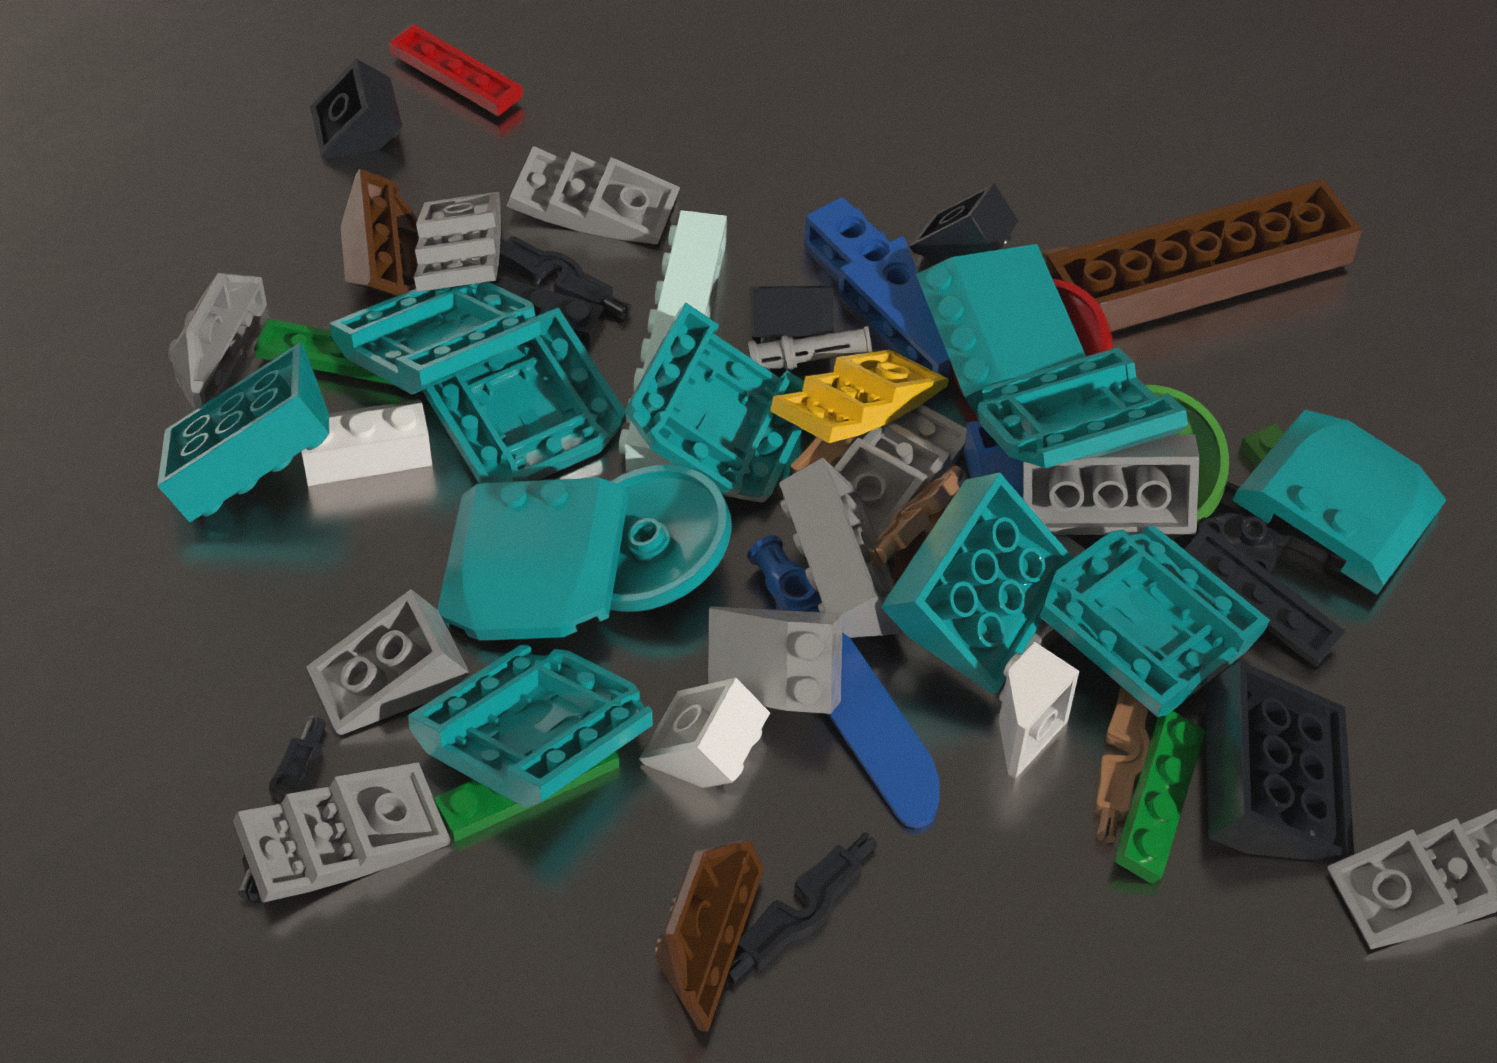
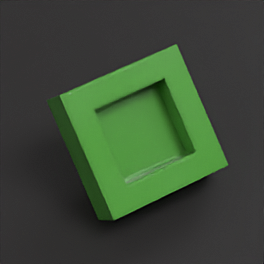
M1275 423L1243 437L1240 449L1257 467L1285 433Z

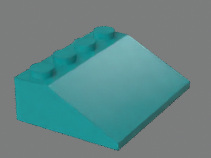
M1037 244L955 256L916 274L964 397L978 420L979 402H983V387L1086 357Z
M301 343L296 344L165 429L157 486L189 523L201 515L204 517L210 516L222 506L224 500L235 493L238 495L246 493L254 487L260 477L270 471L278 472L291 462L293 456L304 449H315L327 438L329 434V412L305 348Z
M1000 472L966 479L881 605V608L908 638L991 694L998 693L1007 678L1003 674L1007 663L1016 653H1023L1043 621L1040 614L1055 572L1071 561L1073 557Z

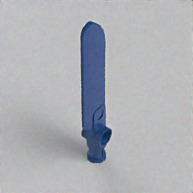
M768 535L758 540L748 550L747 558L751 564L757 565L766 577L765 586L776 601L775 609L820 612L818 605L822 603L819 592L810 584L806 576V569L788 558L782 549L783 541L781 538ZM791 594H799V595H802V596H800V597H793V596H791ZM842 632L841 702L828 715L898 820L906 827L916 829L924 827L934 821L940 800L939 776L934 761L855 644Z

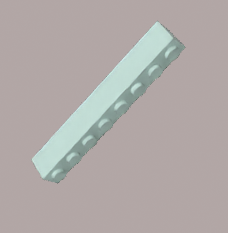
M681 210L678 225H671L668 248L672 250L671 253H664L661 273L662 276H665L664 281H657L655 304H658V309L650 310L648 333L652 334L650 339H643L641 362L645 363L643 368L636 369L634 392L677 312L685 302L710 318L726 247L727 216ZM626 415V422L630 423L629 430L622 429L619 440V454H625L626 471L631 472L654 465H674L650 449Z

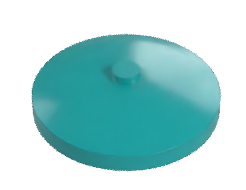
M679 465L648 466L633 470L610 481L625 487L628 495L610 610L634 612L661 607L685 596L703 583L722 560L732 531L731 514L717 485L703 473Z

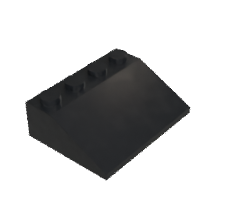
M1240 660L1205 684L1208 838L1247 854L1336 863L1354 855L1345 706Z

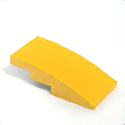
M892 350L836 357L833 372L805 376L802 392L773 396L770 411L825 442L832 443L859 436L898 419L946 388L949 379Z

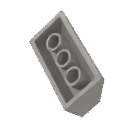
M1170 435L1104 456L1071 460L1048 468L1023 462V500L1054 535H1107L1111 531L1125 530L1128 535L1143 533L1146 526L1153 525L1164 534H1196L1199 452L1196 436Z
M823 457L779 482L785 498L780 502L781 507L797 531L793 535L794 543L799 552L807 558L809 568L805 570L806 576L812 587L819 592L822 603L818 605L819 611L821 613L843 614L842 632L849 638L904 633L881 608V605L895 586V581L887 562L879 566L870 559L871 550L877 546L875 543L877 535L860 492Z

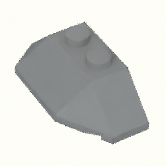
M218 273L201 296L195 309L188 312L184 328L178 339H174L171 342L168 359L173 365L176 381L194 411L220 394L263 314L267 302L261 277Z

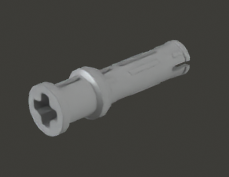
M868 326L861 329L795 340L792 339V336L783 335L780 340L756 344L754 340L748 341L751 359L767 370L786 368V370L792 371L793 368H797V363L872 352Z

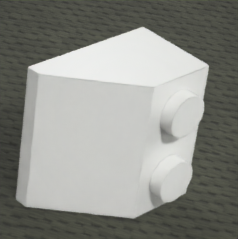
M1036 642L1023 655L1018 652L1009 660L1003 673L1007 677L1006 683L999 696V700L1002 702L999 726L1007 771L1015 779L1068 722L1079 675L1077 669Z
M737 678L677 691L639 760L646 766L702 788L733 783L742 773L744 768L743 762L750 749L760 739L762 727L770 712Z

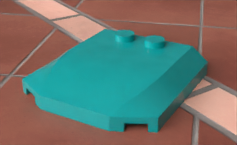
M490 282L420 292L414 289L329 323L332 338L346 359L412 395L477 368L504 351L541 336L539 319L535 316L532 302Z
M685 302L677 312L624 412L650 449L674 465L692 468L703 473L717 485L723 496L763 503L771 496L802 431V428L770 411L773 396L802 392L804 381L788 370L779 378L715 335L714 333L717 331L719 324Z
M559 308L537 316L540 323L541 336L510 348L477 368L422 390L479 484L540 480L600 453L626 422V413L624 412L623 405Z
M1119 347L983 387V402H979L978 405L981 426L1010 458L1042 468H1048L1071 460L1104 456L1180 433L1188 426L1186 409L1169 393L1157 397L1136 377L1135 362Z
M1304 410L1237 490L1233 501L1266 523H1269L1274 514L1319 542L1346 560L1341 572L1377 595L1440 511L1446 499L1418 464L1349 420Z
M596 477L476 484L464 493L460 502L437 608L446 627L449 628V624L464 629L467 636L479 641L560 638L577 632L576 625L598 616L599 621L609 618L628 504V495L625 487Z
M1154 525L1146 526L1143 533L1128 535L1125 530L1111 531L1055 572L1040 614L1044 621L1157 717L1167 716L1246 653L1265 631L1270 621L1264 614Z
M528 645L518 646L408 715L409 729L427 754L524 808L541 803L653 726L652 710L649 705L644 707L640 701V692L634 683L570 651L554 649L548 656L531 654V646Z

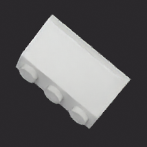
M420 399L330 413L329 434L325 441L315 449H304L301 451L308 486L432 466L428 430Z

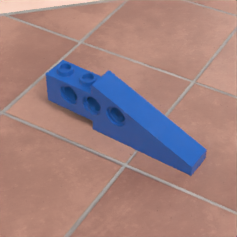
M844 197L806 215L804 243L839 277L838 295L896 353L949 379L951 362L916 275L918 271L905 238L901 236L889 242L886 235L882 231H878L865 219L863 213L858 208H854Z

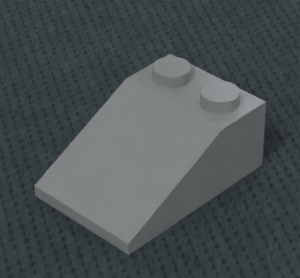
M412 589L306 666L335 731L340 735L430 702L470 674L439 611Z
M711 606L709 608L708 684L737 678L764 707L784 711L831 714L841 702L843 614Z

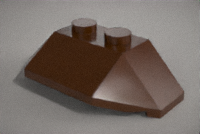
M359 169L356 173L341 223L345 282L380 294L399 296L416 289L414 275L418 262L415 248L419 240L416 226L417 218L410 206L398 195L400 190L393 180Z
M740 840L694 852L680 890L671 901L670 917L665 931L656 942L655 959L699 1031L708 1032L764 870V866L751 841Z

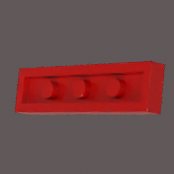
M415 24L389 42L390 54L497 116L501 115L523 97L520 84Z

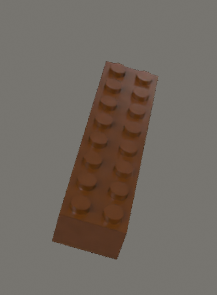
M1321 179L1047 254L1046 265L1052 279L1070 282L1087 291L1098 302L1107 318L1111 331L1350 264L1353 262L1362 229L1327 182Z

